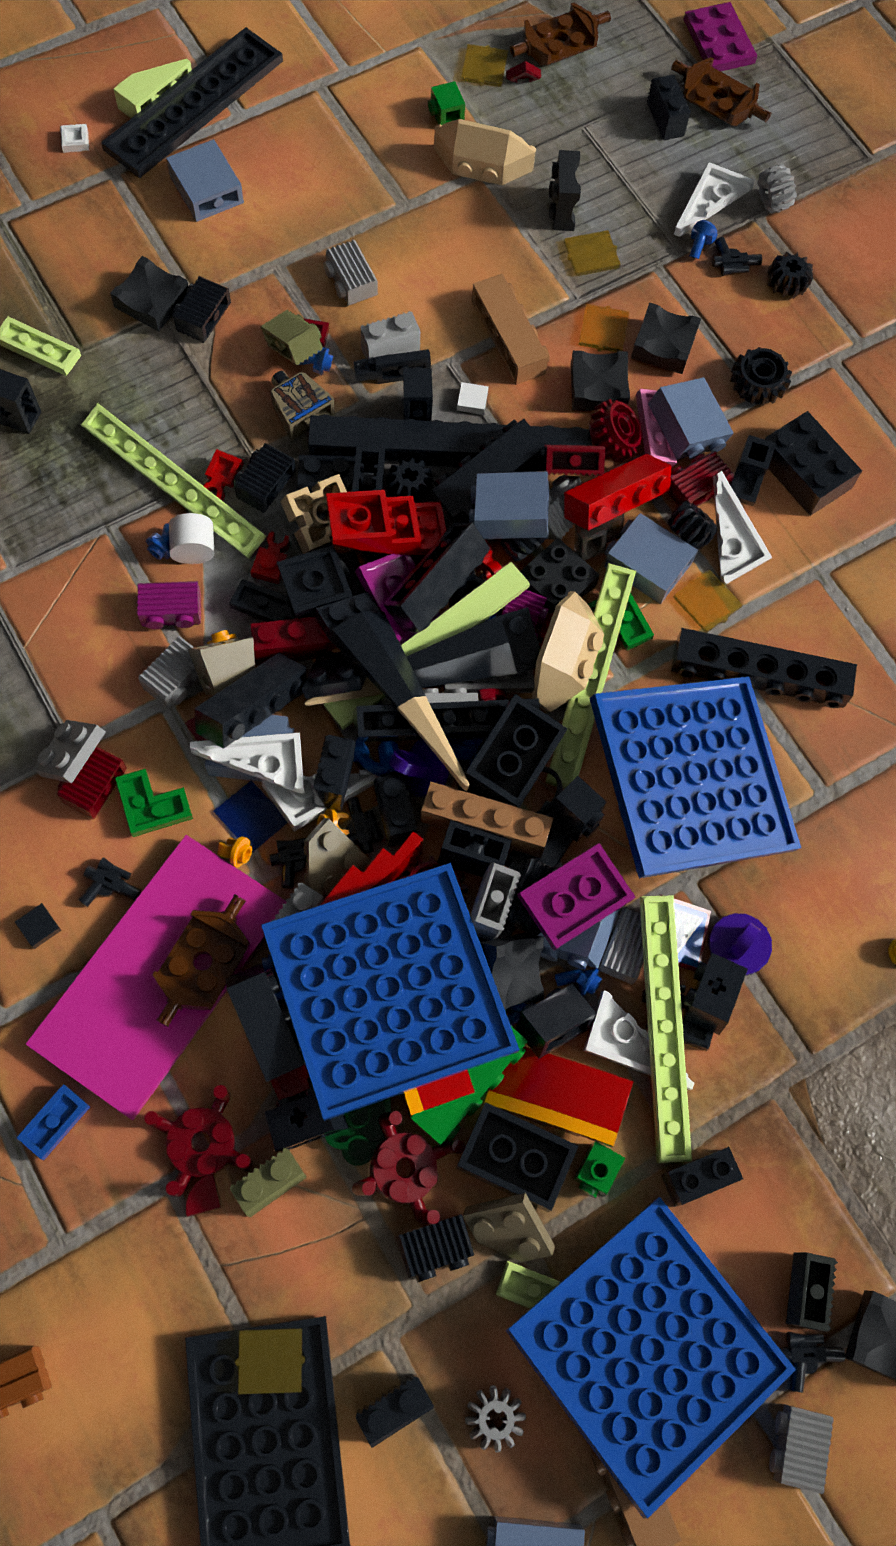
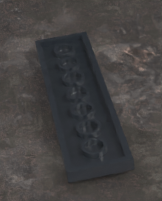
M245 27L101 142L103 151L138 178H141L283 62V54Z

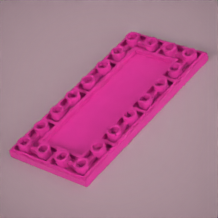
M185 835L30 1037L26 1045L125 1116L134 1120L227 992L225 986L211 1010L183 1008L181 1011L178 1009L169 1027L156 1020L166 1006L168 998L152 974L154 971H159L192 918L191 912L193 910L225 911L234 894L246 901L235 918L237 919L236 924L249 941L250 946L232 975L243 970L264 941L265 936L261 925L276 919L275 915L280 914L279 909H283V904H286L287 901L188 835ZM208 954L199 955L194 962L195 968L198 970L208 969L212 964V957Z

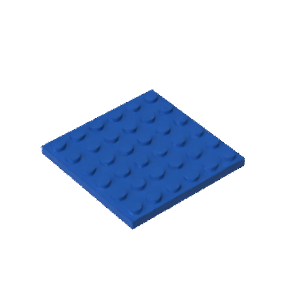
M750 677L597 693L589 698L639 879L793 852L801 848Z
M451 863L261 925L324 1121L519 1052L517 1041Z
M660 1197L650 1203L505 1330L644 1519H648L796 1370Z

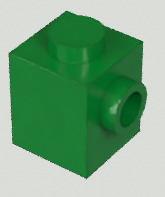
M455 81L431 87V99L428 100V109L430 115L435 116L438 125H443L457 119L465 120V102Z
M595 1141L590 1145L573 1180L580 1183L578 1187L580 1191L593 1198H596L598 1194L602 1197L606 1196L625 1157Z

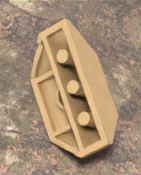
M462 119L450 121L443 125H436L434 129V150L454 175L504 185L533 171L536 148L528 145L524 139L511 130Z
M570 591L556 605L536 661L535 690L532 692V699L539 698L540 707L547 712H552L586 688L588 679L593 673V665L598 651L603 644L604 633L590 606L574 591Z

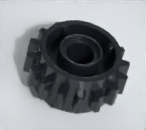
M758 347L754 350L748 349L745 356L742 354L738 356L731 370L730 382L735 383L733 390L738 392L741 399H745L751 404L764 405L769 402L773 404L777 397L782 399L788 390L792 371L788 370L789 363L788 361L785 362L781 354L772 349Z

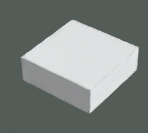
M86 124L60 126L63 153L89 151V137Z
M461 382L457 411L484 415L489 386Z

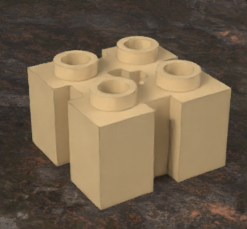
M339 474L318 482L312 488L313 493H310L308 487L287 494L280 501L289 523L297 521L300 529L294 534L303 554L315 551L331 542L329 536L332 535L326 493L347 492ZM317 510L319 513H325L326 517L323 520L317 517Z

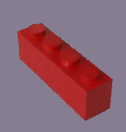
M645 454L604 473L602 476L572 488L564 493V518L589 531L670 491L672 465L649 454Z

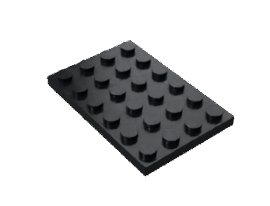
M322 1316L186 1337L201 1546H351L327 1317Z

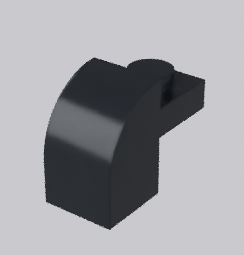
M748 436L730 485L741 503L754 506L776 443L755 436Z

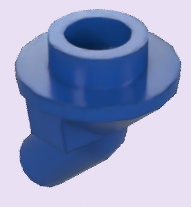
M700 220L693 226L691 238L694 239V243L689 257L699 259L703 246L712 244L716 240L718 235L717 229L711 222Z
M323 347L322 351L313 354V357L309 356L308 360L305 359L304 363L300 362L299 365L314 364L312 371L322 376L324 371H330L333 355L329 354L330 348Z
M169 523L164 524L161 535L153 533L146 539L148 552L159 560L162 557L165 559L170 558Z
M597 968L586 971L575 969L555 974L558 987L577 982L580 994L583 997L587 993L593 995L599 987L602 978L598 976L600 969Z

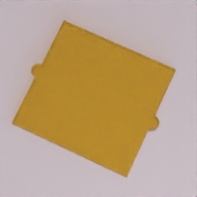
M468 44L461 81L478 83L480 86L502 87L508 50L490 48L489 45L484 47Z
M608 230L564 239L568 252L567 260L571 261L576 276L618 269L621 266L616 253L617 246L613 245Z
M586 304L578 345L596 348L598 351H623L629 311L612 309L610 306L601 307Z
M710 569L697 579L689 580L688 585L673 596L705 633H708L720 623H726L728 617L743 606Z
M302 1329L240 1330L239 1358L235 1361V1364L239 1366L238 1394L302 1392V1364L305 1362V1357L302 1356Z

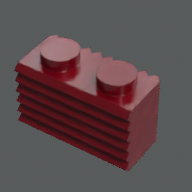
M545 445L543 471L548 472V475L551 473L553 475H561L563 473L564 475L575 474L578 476L580 474L584 476L586 474L588 476H602L604 474L605 446Z
M716 451L706 456L702 453L696 456L689 466L684 469L682 466H679L671 472V484L668 493L678 506L687 501L694 503L698 507L702 503L714 498L713 477L722 471L731 485L734 472H731L730 468L720 458V455H717Z
M96 746L72 784L60 781L57 788V796L63 804L94 820L117 785L115 777L122 776L127 767L122 759Z

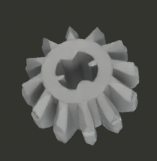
M783 164L775 165L760 173L757 182L759 186L758 193L761 197L760 201L764 203L766 210L771 214L779 213L794 205L795 198H797L796 185L794 184V176H791L789 168H786Z
M491 1385L489 1399L486 1398L482 1390L476 1392L477 1397L482 1402L480 1406L474 1402H468L467 1407L471 1411L476 1412L477 1416L465 1417V1423L467 1425L478 1424L469 1433V1436L474 1440L484 1434L480 1442L481 1449L486 1450L490 1440L493 1439L495 1452H501V1439H505L510 1448L515 1445L513 1439L509 1436L511 1431L519 1436L523 1435V1429L515 1425L514 1422L526 1420V1415L523 1412L513 1413L522 1402L519 1398H515L507 1404L511 1394L508 1388L502 1391L499 1399L496 1386ZM494 1409L497 1413L504 1412V1417L500 1418L503 1422L500 1427L497 1428L494 1424L489 1426L486 1424V1420H490L488 1416L490 1410Z

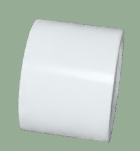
M196 513L180 514L173 517L169 521L170 557L183 564H201L211 560L214 557L212 520L207 516Z

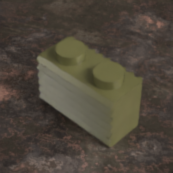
M288 309L261 326L267 345L296 365H299L300 362L304 363V360H308L309 356L313 357V354L322 351L321 333L318 327L313 323L309 324L299 314L295 315L291 311L289 312Z
M283 1148V1153L278 1152L277 1157L272 1156L271 1161L266 1160L265 1165L260 1164L259 1169L254 1168L253 1173L249 1172L248 1177L243 1176L242 1181L237 1180L236 1185H231L230 1190L246 1216L252 1217L306 1179L307 1176L291 1151Z

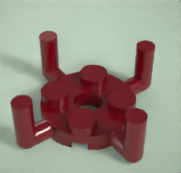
M218 1085L214 1088L213 1094L216 1098L211 1108L188 1109L174 1122L154 1111H149L144 1116V1121L148 1125L168 1134L166 1142L167 1155L173 1165L179 1170L175 1181H170L166 1185V1192L171 1196H182L191 1177L199 1178L214 1174L223 1169L228 1163L245 1171L253 1166V1161L250 1157L234 1150L235 1137L232 1126L222 1115L231 1094L223 1085ZM199 1133H206L210 1137V1145L203 1152H196L192 1147V1140Z
M398 1111L382 1113L378 1121L385 1139L377 1145L373 1159L370 1161V1176L355 1182L352 1185V1192L357 1196H371L376 1189L379 1194L391 1201L410 1203L417 1222L436 1224L440 1219L439 1212L426 1209L422 1198L438 1180L437 1160L449 1154L462 1153L465 1149V1144L461 1140H451L431 1147L420 1135L397 1133L394 1125H398L402 1121V1115ZM401 1158L407 1159L411 1165L410 1173L405 1178L400 1177L396 1171V1164Z

